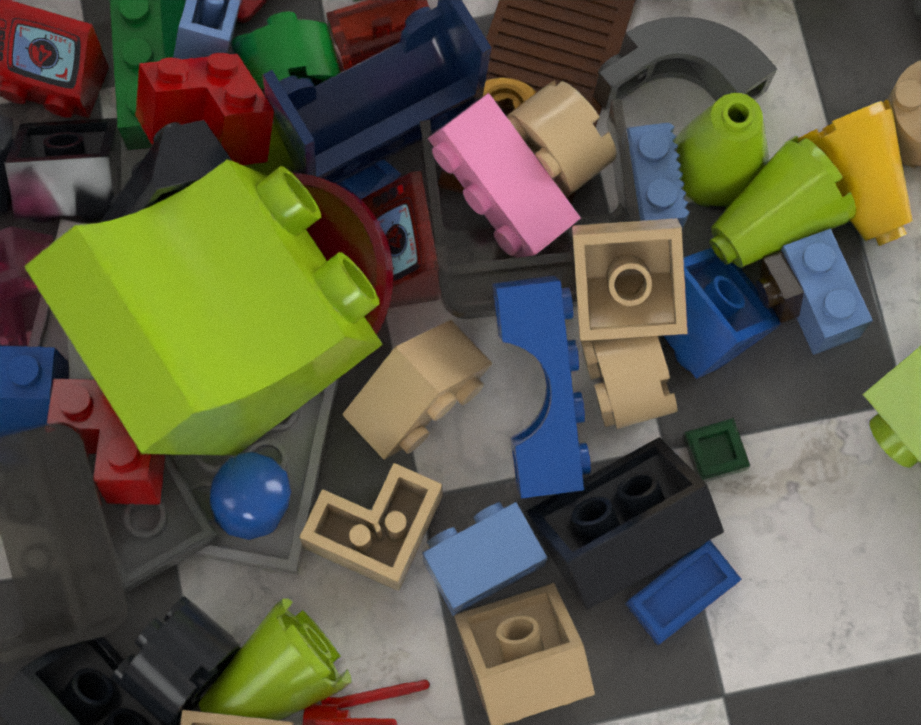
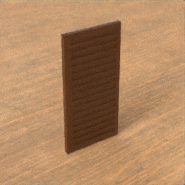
M499 0L486 37L492 47L486 81L494 78H513L528 84L537 92L551 81L555 80L556 85L563 81L575 88L591 104L600 117L602 106L593 97L599 76L598 70L608 59L620 53L636 0ZM510 108L502 109L505 116L511 113ZM596 120V121L593 123V125L595 126V128H596V126H597L598 120ZM442 169L438 187L463 194L465 188L453 172L448 173ZM576 191L572 193L569 197H567V200L570 202L571 205L573 203Z

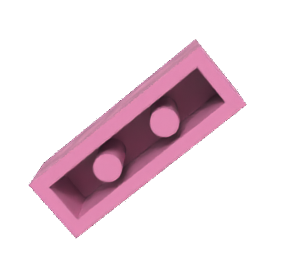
M489 93L474 102L427 138L434 147L432 153L437 163L446 172H453L465 188L463 195L469 206L476 213L485 215L496 230L494 237L499 246L508 255L515 256L518 261L536 255L581 219Z

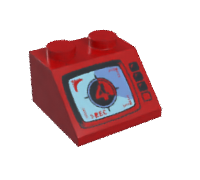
M0 0V96L17 104H24L26 100L42 104L46 110L60 117L71 118L75 114L89 119L109 69L93 25L12 0Z

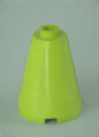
M730 93L719 98L679 132L674 142L678 145L676 152L679 154L678 162L681 163L679 171L683 173L681 181L685 183L682 190L695 203L706 207L714 205L726 206L728 208L770 160L762 110L753 98L742 93Z
M793 136L782 145L712 225L711 231L714 237L709 240V243L716 256L725 265L733 262L741 268L781 251L784 245L846 224L856 214L854 198L851 192L842 197L835 183L843 177L827 155L807 138L798 143V136Z
M283 598L273 606L199 701L201 711L206 713L280 721L342 691L352 683L351 675L348 669L339 675L333 663L341 656L335 646L304 610L296 616L287 609L292 605L293 601Z

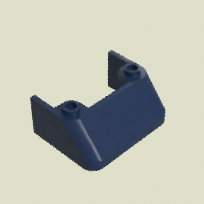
M438 0L437 7L433 9L423 7L416 10L405 20L404 24L406 27L401 33L399 43L316 86L313 85L309 78L298 79L296 76H289L279 81L273 70L263 74L265 97L274 109L273 122L297 173L313 175L339 184L373 166L375 163L435 133L483 97L492 47L462 0Z

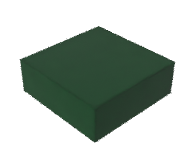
M734 418L684 433L683 439L694 471L705 483L746 471L750 468V463Z

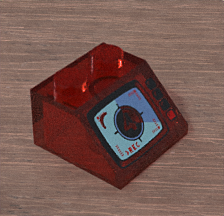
M421 171L410 172L361 199L380 223L390 247L393 262V290L389 308L439 300V266Z

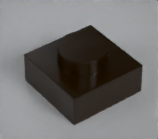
M780 251L764 257L760 279L756 281V289L762 304L767 309L773 308L780 323L799 317L804 291L783 252Z

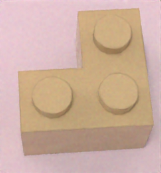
M449 320L396 346L342 415L383 460L402 449L406 454H409L418 448L429 436L430 432L425 427L432 419L437 421L443 417L457 401L462 406L467 404L482 390L484 383L480 378L493 363L452 320Z
M393 463L372 510H368L322 489L299 539L304 549L399 591L442 499L443 484Z

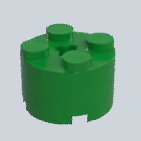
M294 12L276 13L267 19V26L248 34L239 35L231 41L233 54L239 55L264 95L263 74L270 70H273L279 81L289 76H296L298 79L309 78L314 86L341 73L327 23L313 20H298Z

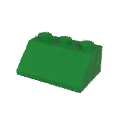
M110 0L117 126L127 151L150 149L152 147L150 140L135 116L139 63L158 62L164 58H173L178 28L186 0Z

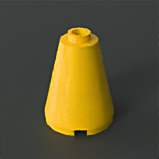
M889 100L880 101L832 121V124L822 128L823 131L821 132L815 129L798 138V143L805 138L812 141L827 155L843 178L835 184L842 197L851 192L855 201L856 214L850 221L865 241L875 238L878 246H881L907 235L903 225L912 222L913 219L893 110Z

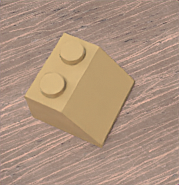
M677 218L572 226L580 341L687 334L682 227Z
M554 583L454 615L490 725L516 722L525 717L595 695L584 645Z

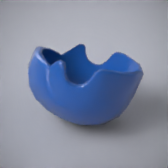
M256 452L239 453L236 457L229 458L213 477L210 488V506L214 521L228 535L246 540L271 534L277 529L280 520L289 507L292 492L288 474L272 457Z

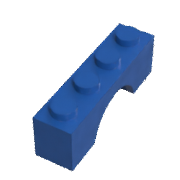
M556 276L492 283L498 336L503 342L519 346L536 357L543 369L546 382L545 398L538 415L525 429L510 437L517 491L521 499L583 491L582 475L591 474V463L587 443H579L577 423L585 422V409L581 391L573 392L571 372L579 371V356L575 339L567 340L565 320L573 319V302L570 288H561V281Z

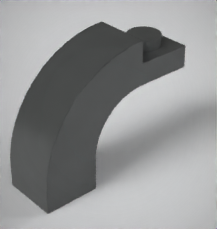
M694 17L661 18L646 22L626 32L620 53L608 59L598 70L599 76L593 97L606 110L649 81L664 77H676L689 80L701 86L715 101L730 93H742L755 100L767 92L777 67L753 42L725 25Z

